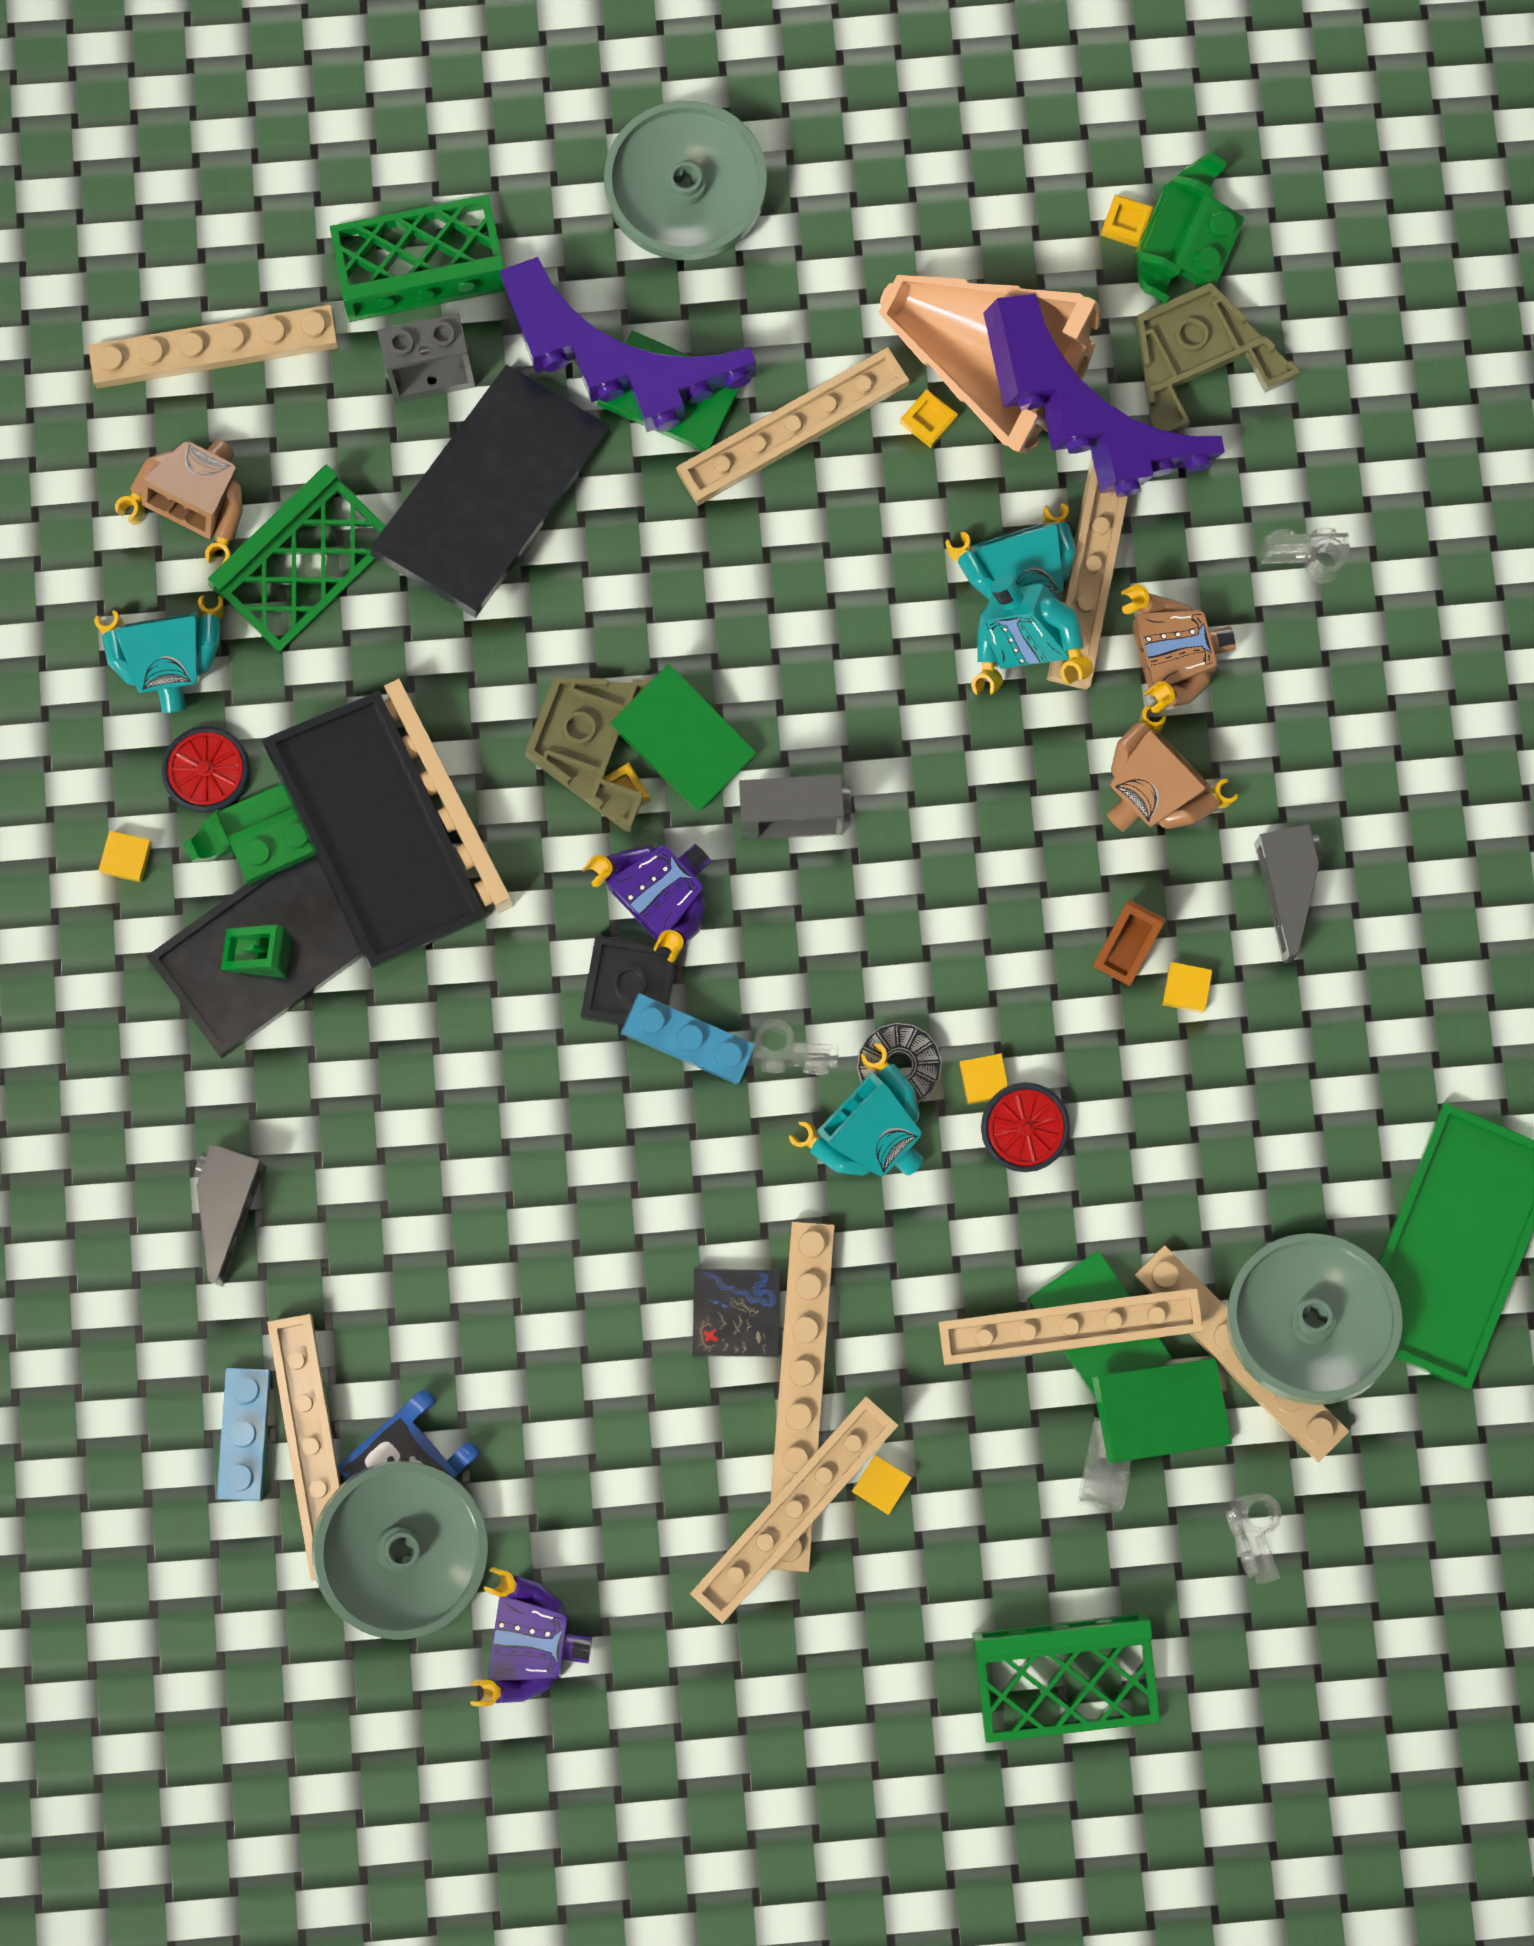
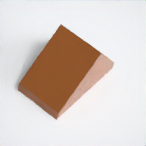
M1128 899L1093 967L1131 986L1166 919Z

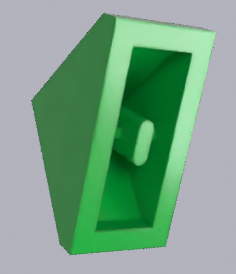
M277 924L229 928L226 931L221 970L287 979L293 937L284 926Z

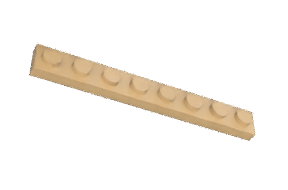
M792 1222L771 1502L818 1450L835 1225ZM813 1523L773 1566L772 1570L809 1572Z

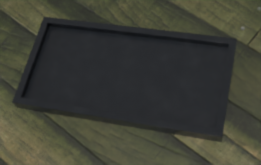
M506 364L371 545L370 555L476 618L607 438L610 425Z
M379 691L263 739L262 743L369 970L470 927L486 918Z
M316 855L250 885L247 883L147 955V958L222 1059L363 957ZM277 924L284 926L293 937L287 979L221 970L226 931L229 928Z

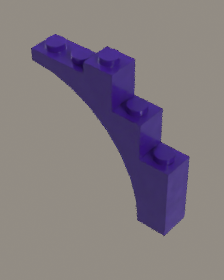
M538 257L499 270L505 294L535 372L543 370L546 372L557 371L565 367L568 361L575 359L591 403L599 399L602 402L615 400L623 395L624 390L630 389L646 432L655 429L658 432H664L676 427L680 420L685 419L684 402H702L711 397L714 391L726 387L737 389L748 384L751 378L756 377V361L750 347L720 355L681 357L642 350L624 344L593 327L568 305L552 285Z
M1036 294L997 298L983 312L1003 407L1019 406V409L1023 411L1026 409L1033 410L1042 406L1052 451L1067 449L1069 454H1077L1091 450L1100 494L1116 492L1117 497L1134 495L1141 491L1140 487L1152 477L1170 474L1177 468L1187 467L1188 472L1206 470L1212 466V461L1225 452L1222 436H1189L1163 431L1132 419L1105 402L1079 378L1060 353L1045 325Z

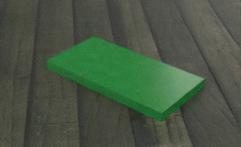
M1445 1102L1440 1107L1378 1263L1392 1280L1402 1308V1334L1394 1359L1469 1390L1472 1388L1534 1230V1140Z

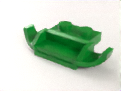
M1212 152L1178 172L1164 185L1134 256L1137 257L1136 272L1140 287L1147 295L1161 304H1167L1170 297L1166 295L1171 278L1178 275L1183 276L1199 287L1210 282L1216 287L1245 219L1241 214L1213 198L1215 190L1211 186L1219 173L1225 169L1227 162Z
M282 784L225 809L216 810L203 822L199 831L192 839L183 842L190 860L195 863L214 860L234 852L249 885L315 856Z

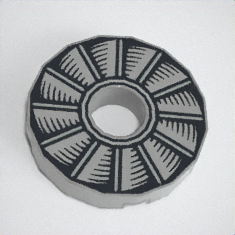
M893 1023L879 1027L866 1038L858 1054L857 1073L860 1084L871 1072L877 1077L879 1075L878 1071L867 1069L861 1057L863 1053L870 1063L879 1062L882 1059V1053L874 1046V1043H878L885 1048L888 1060L894 1055H903L909 1059L911 1070L905 1077L915 1089L918 1104L932 1093L940 1079L942 1060L936 1043L928 1033L911 1024Z

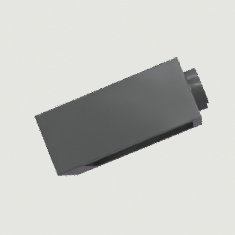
M459 313L377 330L384 366L395 404L475 387ZM429 349V351L420 353V350ZM434 377L437 379V382L434 385L428 384L429 378Z
M841 774L739 780L742 841L842 835L843 822H850L851 790L850 787H842Z

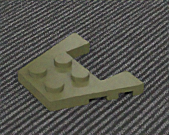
M1211 282L1168 301L1167 304L1163 303L1137 315L1136 318L1150 424L1152 427L1163 431L1177 433L1188 428L1190 424L1173 388L1244 356L1247 357L1265 393L1297 379L1300 370L1291 360L1288 362L1275 349L1276 345L1266 336L1262 337L1247 322L1248 318Z
M554 677L526 747L525 757L624 831L631 832L643 800V793L603 780L620 737L608 723L648 684V680H633L632 683L607 682V679Z

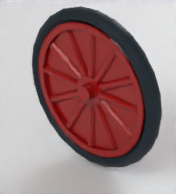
M204 726L182 733L171 743L163 758L161 772L164 786L175 802L186 809L208 813L228 807L239 798L249 780L250 763L245 747L237 737L223 729Z
M1016 1083L1003 1088L992 1097L982 1115L981 1134L986 1150L996 1162L1012 1171L1026 1173L1048 1167L1058 1159L1069 1139L1070 1121L1064 1103L1049 1088L1036 1083Z

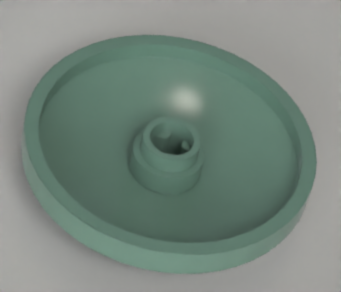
M674 101L660 104L632 119L620 131L611 145L604 170L606 200L618 227L631 241L642 249L674 260L707 258L717 255L738 243L752 229L759 218L767 192L765 158L753 133L742 121L728 111L699 101Z
M1314 1233L1291 1235L1269 1243L1258 1250L1238 1273L1227 1305L1226 1321L1228 1335L1233 1350L1242 1366L1264 1388L1294 1402L1314 1405L1332 1404L1351 1399L1363 1393L1374 1385L1386 1372L1401 1340L1403 1327L1401 1303L1396 1288L1387 1272L1370 1254L1360 1247L1330 1235Z
M392 1461L377 1464L358 1472L346 1480L332 1494L322 1509L316 1523L312 1541V1564L315 1579L329 1606L339 1617L360 1631L372 1636L393 1640L412 1639L428 1635L453 1621L475 1596L483 1579L488 1557V1539L485 1523L476 1502L469 1492L445 1472L428 1465L409 1461Z

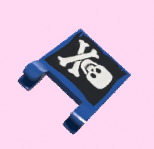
M422 1390L414 1395L402 1409L338 1465V1469L348 1480L358 1472L377 1464L392 1461H409L434 1467L455 1478L477 1460L481 1452L474 1443H465L446 1460L414 1422L436 1403L435 1398L429 1391Z

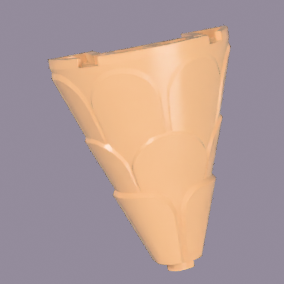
M897 275L894 282L888 284L883 291L880 300V315L924 365L933 368L956 397L972 409L1003 445L1009 446L1019 453H1027L1036 448L1040 443V439L1036 437L1042 430L1048 432L1043 407L1023 411L1019 409V406L1003 407L983 312L997 298L1036 294L1045 325L1062 356L1082 380L1096 344L1089 339L1091 328L1097 330L1100 326V308L1098 303L1089 297H1084L1080 293L1021 289L1019 286L973 284L966 279Z

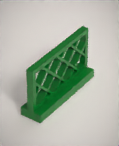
M489 194L329 226L341 284L342 298L349 322L504 291L499 270L504 269ZM484 210L485 218L476 229L460 221L467 212ZM438 219L446 223V225L436 237H433L421 230V227L427 220ZM399 227L406 231V233L396 245H393L381 238L387 228ZM454 228L469 236L460 250L444 243ZM487 229H488L489 237L486 236V235H484V233H485V231H486ZM359 235L366 239V241L355 254L342 246V237ZM414 236L429 244L419 259L404 251ZM477 242L489 247L493 252V257L478 260L467 255ZM374 245L389 252L379 267L364 259ZM437 250L453 258L447 266L438 268L427 263ZM344 258L350 260L347 265ZM397 258L413 265L410 271L403 275L394 276L387 271ZM357 266L373 273L367 282L354 285L349 284L348 278Z
M325 464L207 578L208 585L218 596L223 597L280 654L376 560L375 557L370 555V549H355V527H373L380 534L386 526L338 479V475ZM337 493L350 504V520L325 519V504ZM321 509V519H311ZM355 510L365 520H355ZM303 526H321V548H296V533ZM325 526H350V549L326 548ZM292 537V548H281ZM274 554L292 555V577H267V561ZM296 555H321V577H296ZM326 555H351V571L343 578L326 577ZM355 555H363V556H365V557L355 566ZM262 567V577H251ZM244 583H262V606H244L233 594ZM267 583L292 584V606H267ZM296 584H321V600L315 606H296ZM326 584H336L326 594ZM251 612H262V623ZM267 612L292 613V628L280 640L267 629ZM296 613H306L296 623Z
M1145 1613L972 1633L985 1742L991 1743L1160 1723L1151 1645V1621ZM1141 1645L1143 1662L1132 1675L1113 1661L1124 1647ZM1113 1648V1650L1109 1653L1108 1656H1106L1103 1652L1100 1651L1102 1649ZM1092 1651L1104 1660L1089 1680L1070 1667L1080 1652ZM1070 1653L1069 1656L1065 1659V1661H1063L1057 1656L1060 1654ZM1049 1656L1060 1667L1044 1686L1026 1670L1037 1657ZM1017 1659H1026L1021 1666H1019L1017 1663L1013 1661ZM1005 1661L1016 1670V1673L1005 1687L1000 1690L988 1681L986 1663ZM1109 1666L1128 1680L1113 1700L1094 1686ZM1065 1671L1084 1684L1083 1688L1069 1705L1051 1691ZM1143 1672L1145 1674L1146 1687L1138 1681ZM1022 1676L1041 1690L1026 1710L1007 1696ZM1135 1685L1147 1695L1149 1712L1129 1714L1118 1704L1132 1686ZM989 1689L997 1695L991 1704ZM1090 1690L1109 1704L1102 1714L1095 1719H1086L1075 1710ZM1046 1695L1065 1709L1053 1724H1042L1031 1715ZM1003 1700L1021 1714L1012 1728L993 1730L992 1713ZM1114 1709L1121 1714L1120 1716L1109 1717ZM1070 1715L1078 1719V1721L1065 1722ZM1027 1719L1035 1725L1022 1727Z

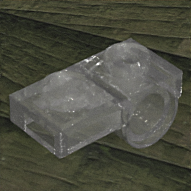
M1333 528L1316 529L1311 534H1295V531L1288 529L1273 531L1270 535L1265 536L1260 546L1261 564L1304 562L1305 572L1311 580L1322 584L1329 583L1338 577L1347 561L1350 549L1349 533H1337L1336 529ZM1316 554H1330L1334 558L1336 565L1330 567L1322 565L1317 560Z
M767 1020L759 1026L756 1032V1039L753 1041V1065H761V1071L783 1073L786 1072L787 1066L804 1067L803 1072L807 1074H828L829 1068H837L839 1045L794 1043L793 1030L783 1020ZM770 1032H779L785 1036L787 1044L779 1051H771L763 1045V1038Z
M1095 1417L1093 1419L1076 1504L1121 1513L1129 1485L1131 1461L1108 1464L1100 1418Z
M1248 1494L1229 1500L1231 1510L1226 1511L1225 1514L1233 1536H1241L1246 1552L1240 1553V1557L1248 1578L1255 1577L1257 1584H1265L1280 1579L1265 1534L1273 1531L1281 1521L1282 1512L1279 1503L1267 1494L1252 1496ZM1254 1502L1263 1503L1269 1510V1520L1263 1527L1254 1525L1249 1519L1248 1511Z

